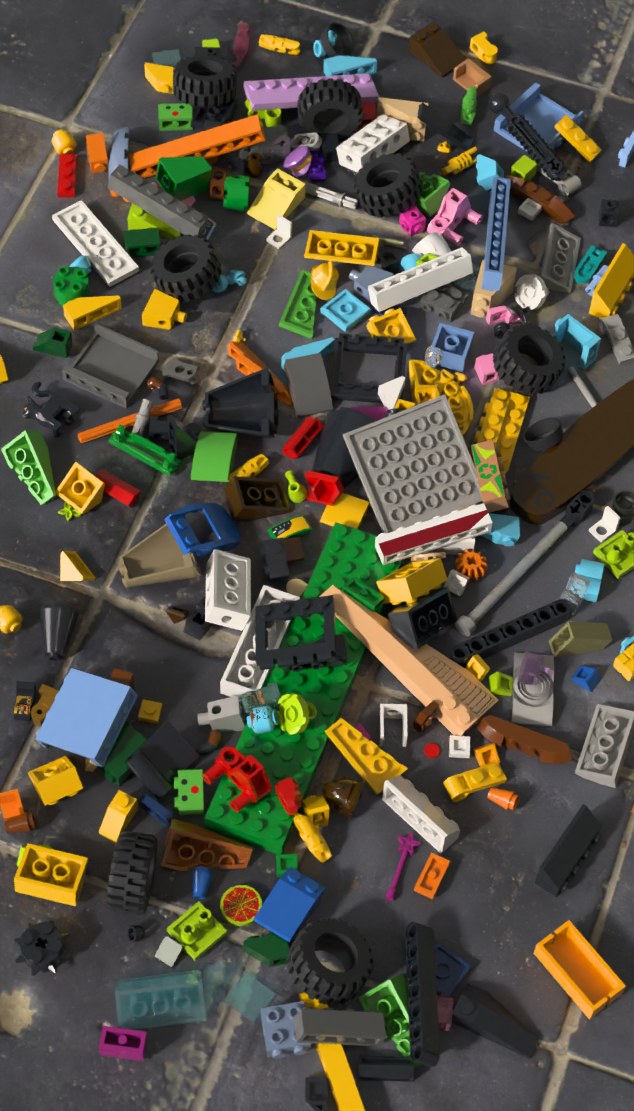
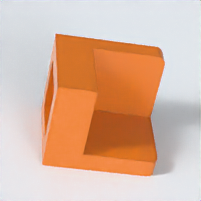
M18 788L0 793V806L5 822L24 813Z

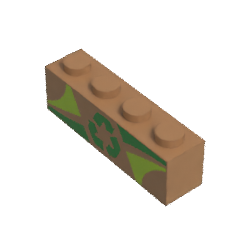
M493 439L471 445L482 502L488 513L509 508L507 500L511 498L508 488L505 489L504 487L508 484L505 474L501 472L504 471L502 460L498 458L501 457L499 446H495Z

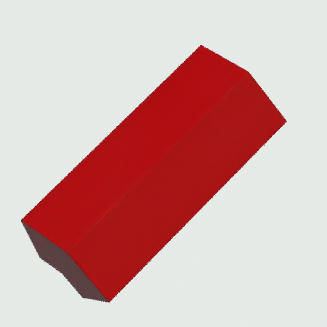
M308 416L284 445L283 454L291 459L299 457L324 425L317 418Z
M103 469L95 474L98 479L105 483L104 492L131 508L139 500L140 490Z

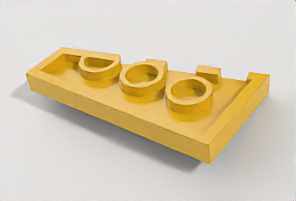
M342 718L324 731L362 779L366 781L375 795L384 789V782L386 780L400 776L408 769L403 764L398 763L391 755L377 747L378 745L364 737L361 732Z

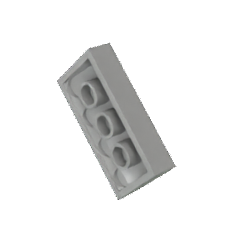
M597 704L575 774L590 781L616 788L634 732V711Z

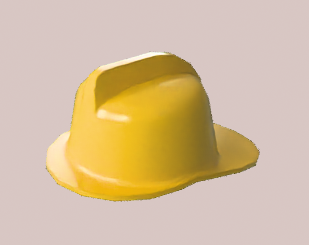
M332 261L315 265L311 271V288L314 294L322 300H330L336 293L339 272L333 266Z

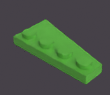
M302 269L279 322V327L312 339L316 295L311 288V272Z

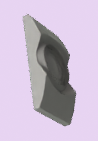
M514 652L511 723L521 726L552 727L554 656ZM526 664L528 665L530 671L533 668L537 667L535 670L531 672L533 680L531 679L530 674L523 677L525 674L528 673Z

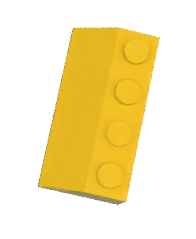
M310 230L304 258L376 266L379 253V238Z
M622 243L593 292L589 314L604 318L615 315L618 310V304H622L625 299V292H629L632 287L634 255L626 244Z

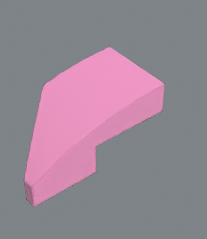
M506 306L490 308L487 311L486 321L489 325L504 320L509 325L522 321L517 313Z

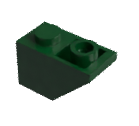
M55 327L38 334L32 350L67 358L73 345L71 331Z
M270 932L267 936L259 937L254 935L248 937L247 940H243L244 952L268 967L288 964V941L277 934Z

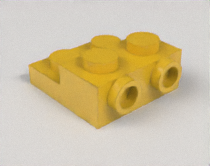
M392 308L380 317L375 315L369 319L366 325L372 338L373 336L388 337V342H391V337L404 338V343H407V345L416 340L401 308L397 310Z

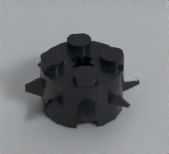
M52 920L34 925L29 923V928L22 933L21 938H15L14 940L20 946L22 952L15 960L16 963L25 962L31 969V975L33 976L39 971L44 973L52 971L56 973L62 958L71 957V953L64 947V941L70 934H61L54 926V921Z

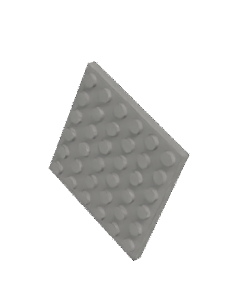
M445 394L343 434L382 533H390L400 527L413 526L419 521H429L439 515L445 516L455 510H461L482 501L476 468Z

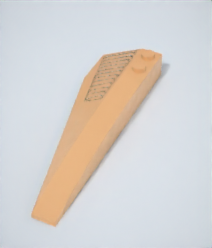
M334 585L319 596L333 595L335 616L425 707L433 700L440 705L435 711L437 713L436 718L454 736H462L499 701L470 671L427 644L419 649L412 648L393 633L389 620L375 611H371Z

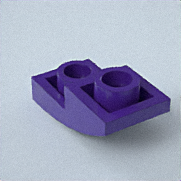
M318 150L309 151L312 159L307 171L308 179H326L322 152Z

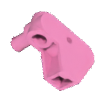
M452 188L443 198L439 212L429 223L427 232L431 234L437 231L445 240L447 239L456 246H459L463 241V236L455 233L453 230L465 218L479 225L483 215L471 209L470 202L465 194Z

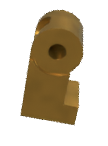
M44 684L39 689L40 700L38 704L34 705L31 709L32 720L37 726H42L46 714L54 703L56 694L59 692Z

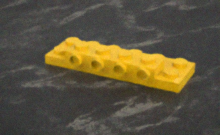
M494 388L490 403H485L483 413H486V416H481L479 427L482 428L481 432H476L474 441L481 443L493 439L495 446H499L501 457H498L499 460H502L504 471L501 472L506 474L512 461L530 397Z

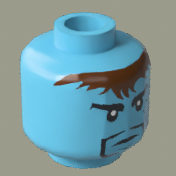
M269 705L252 708L250 716H247L248 727L252 728L257 734L273 731L275 725H278L276 710L272 709Z

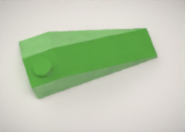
M420 172L419 175L423 188L419 199H416L414 205L420 212L431 217L440 209L443 198L448 192L450 182L439 175L427 176L425 173Z
M25 430L1 450L8 466L17 472L18 478L27 484L32 495L41 505H44L56 496L48 447L41 431Z
M400 974L358 998L364 1010H374L375 1012L383 1013L386 1037L389 1036L397 1044V1049L405 1057H410L407 981L403 974ZM414 1062V1067L421 1065L420 1063Z

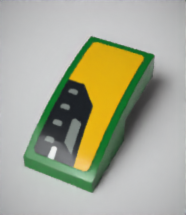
M299 515L270 527L268 533L272 539L283 537L284 540L310 534L312 527L304 515Z

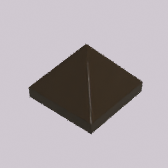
M171 606L165 611L174 624L189 615V611L175 606Z

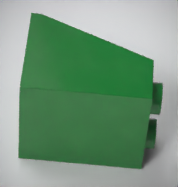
M161 157L158 160L155 180L162 190L182 201L208 190L212 167L209 162H206L204 157Z

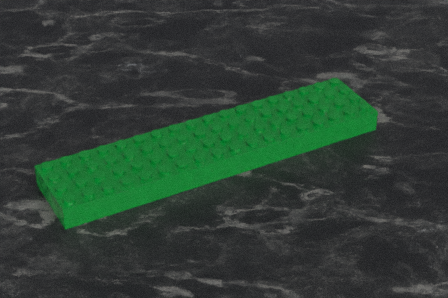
M335 522L302 599L319 597L332 585L342 590L343 585L352 577L357 578L380 593L376 581L400 569L405 559L383 565L375 548L376 535ZM382 603L375 612L382 616L387 603ZM317 613L312 614L308 618L293 617L280 648L312 644L324 636V615L321 616ZM336 616V635L344 634L347 663L340 667L328 666L317 670L311 668L303 669L299 672L287 671V667L278 668V664H275V668L270 669L261 689L262 697L266 703L260 704L257 698L258 704L254 705V707L269 705L272 709L279 711V699L283 695L295 693L302 696L305 702H310L315 706L317 711L315 718L308 722L307 728L302 733L293 735L283 731L279 724L275 725V729L271 732L257 734L246 723L236 745V749L244 757L252 755L264 767L272 790L257 803L250 802L239 813H236L231 808L230 802L243 792L224 774L204 818L206 829L274 854H283L295 826L293 819L295 815L300 814L302 800H305L330 742V738L324 731L339 720L368 650ZM289 777L295 778L302 795L300 800L301 807L297 814L294 815L287 814L275 790L278 782Z

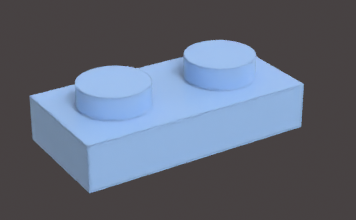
M632 132L630 138H626L625 148H621L618 158H620L619 166L624 168L634 151V132Z

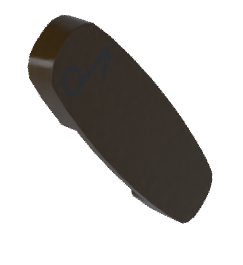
M634 379L611 393L578 419L564 432L562 439L556 445L546 449L522 474L513 486L510 500L511 509L518 517L534 525L548 522L566 510L567 505L581 491H584L634 448Z

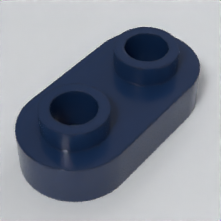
M143 795L139 799L138 803L141 808L165 826L169 827L172 819H175L174 812L169 807L160 805L154 796Z

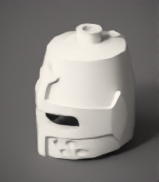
M437 231L422 239L412 250L414 253H420L422 256L430 253L438 257L452 252L445 239Z

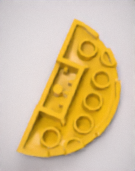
M410 359L409 380L412 403H415L416 406L445 394L460 432L464 436L473 419V404L464 386L460 387L454 381L455 377L445 369L440 371L433 368L429 362Z

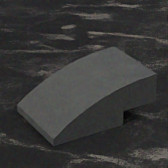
M321 353L286 359L284 369L297 417L332 410L331 393Z

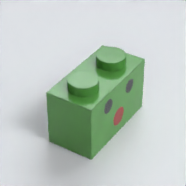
M158 104L159 131L193 130V127H191L192 106L190 104Z
M203 769L178 770V777H174V789H178V797H174L175 809H179V815H204Z

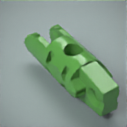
M474 86L468 88L467 95H465L462 102L461 123L467 125L472 124L476 115L477 90Z

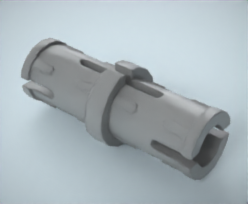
M146 399L142 400L139 413L135 415L136 421L131 432L141 437L146 423H149V415L154 405V402H149Z

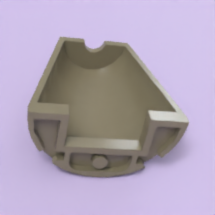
M167 523L119 557L121 565L118 568L124 577L122 582L126 589L202 576L196 554H183Z

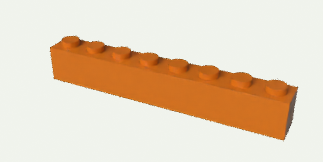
M257 114L129 154L131 171L142 178L156 175L158 160L161 157H204V159H208L266 141L263 124Z

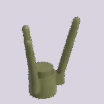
M373 234L369 236L379 238V250H382L384 245L407 250L405 246H401L404 245L403 241L379 237Z

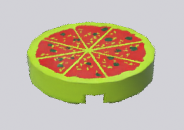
M237 885L229 888L223 894L220 910L223 918L229 924L235 927L249 926L255 922L253 920L262 906V900L254 888L247 885Z

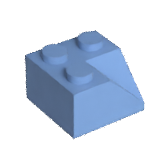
M439 323L430 348L428 362L433 365L463 372L473 345L474 332Z

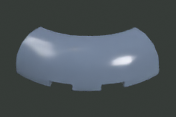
M130 127L117 129L110 138L108 180L110 179V174L119 164L129 169V156L125 155L129 151Z

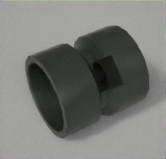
M619 491L615 494L611 509L620 517L619 525L629 524L634 518V493L630 491Z

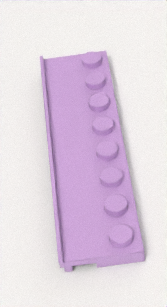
M370 74L244 81L243 85L247 99L251 103V110L298 107V97L305 87H309L311 83H316L320 79L328 80V78H333V80L342 79L343 82H349L360 93L362 102H378V97H380Z

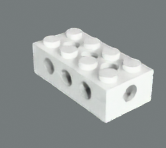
M380 115L336 147L339 164L358 172L360 168L364 167L366 162L372 161L371 159L378 158L383 154L389 155V153H394L410 141L407 124L387 115Z
M214 549L206 564L205 621L242 631L251 616V559Z

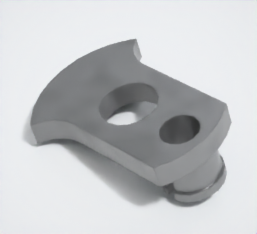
M178 357L168 361L163 368L164 379L173 377L186 381L189 384H195L199 381L197 375L198 367L181 362ZM180 368L185 369L181 373H176V371Z

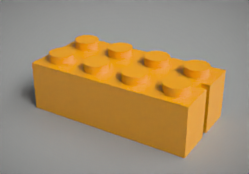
M570 920L556 929L553 935H548L536 944L535 956L589 1020L603 1010L605 1005L608 1006L622 995L626 987L625 984Z

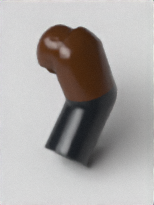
M151 377L147 381L148 387L151 389L156 387L158 389L160 400L168 399L166 384L157 377Z
M219 730L211 731L207 743L197 745L199 755L216 751L223 740V735Z

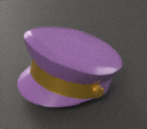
M301 146L296 148L284 161V167L291 169L295 177L303 176L310 167L312 155L308 147Z

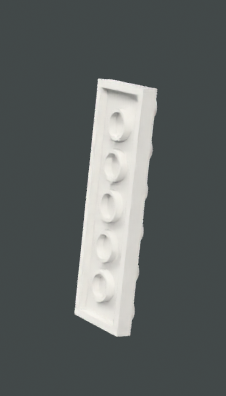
M82 200L52 215L53 221L82 255L88 256L92 267L109 287L139 272V266Z

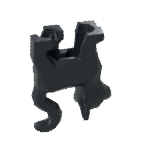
M36 382L31 388L32 393L37 397H49L50 399L40 408L28 396V403L25 405L22 415L25 419H34L41 426L52 429L54 436L58 438L63 433L61 430L62 425L58 419L63 418L66 425L70 427L75 422L72 415L79 414L80 407L50 390L40 391L41 382Z

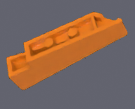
M243 342L228 343V355L237 361V369L247 376L268 368ZM270 370L275 384L272 387L275 390V394L277 393V399L289 407L293 403L289 388Z

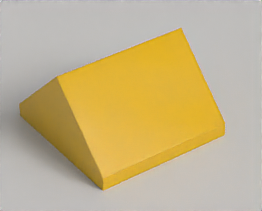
M75 462L55 492L81 514H85L102 502L105 483Z

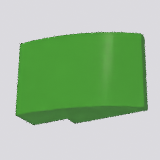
M200 431L193 458L191 480L229 481L235 463L234 455L238 446L237 433Z

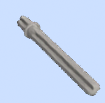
M297 179L305 183L306 193L337 203L340 207L346 206L356 209L358 205L357 199L348 197L345 193L340 194Z

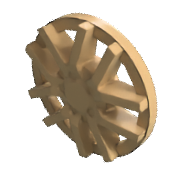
M446 552L421 553L410 558L411 561L446 558Z

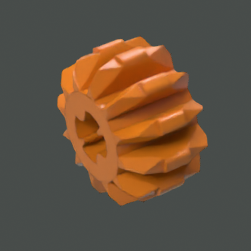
M466 549L464 554L459 553L458 558L455 560L456 571L469 577V581L471 578L477 581L479 577L483 578L487 571V559L482 557L481 552L475 553L474 549L469 552Z

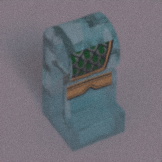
M276 682L269 683L268 687L245 692L240 698L245 712L250 714L251 709L254 707L269 705L272 709L280 707L278 701L281 696Z

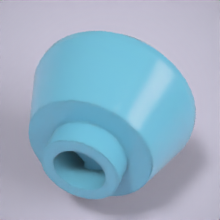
M420 253L409 254L402 258L401 265L405 271L417 266L416 261L423 256Z
M81 255L69 267L84 269L88 275L91 272L90 268L92 265L88 256Z

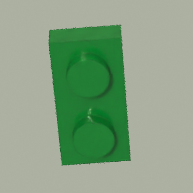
M352 577L342 587L343 592L373 612L385 599V596L355 577Z

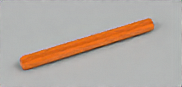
M177 398L152 407L149 419L150 416L159 417L181 409L182 403L180 399ZM139 412L78 433V439L80 443H84L116 432L120 424L124 428L133 426L136 421L135 415Z

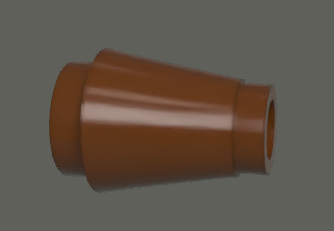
M25 812L4 823L7 834L32 832L33 829L37 828L33 812Z

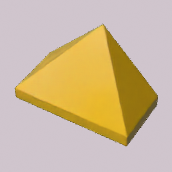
M76 551L61 552L60 581H94L96 579Z

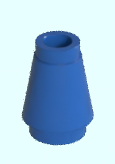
M195 867V871L192 872L193 898L206 899L213 877L210 868Z

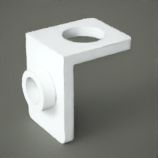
M280 214L277 216V229L266 238V241L277 249H280L292 238V223ZM280 236L283 240L281 242H274L273 238Z
M607 506L605 507L602 519L589 528V532L600 542H603L617 531L620 517ZM598 527H604L607 530V533L605 535H600L597 533L596 529Z

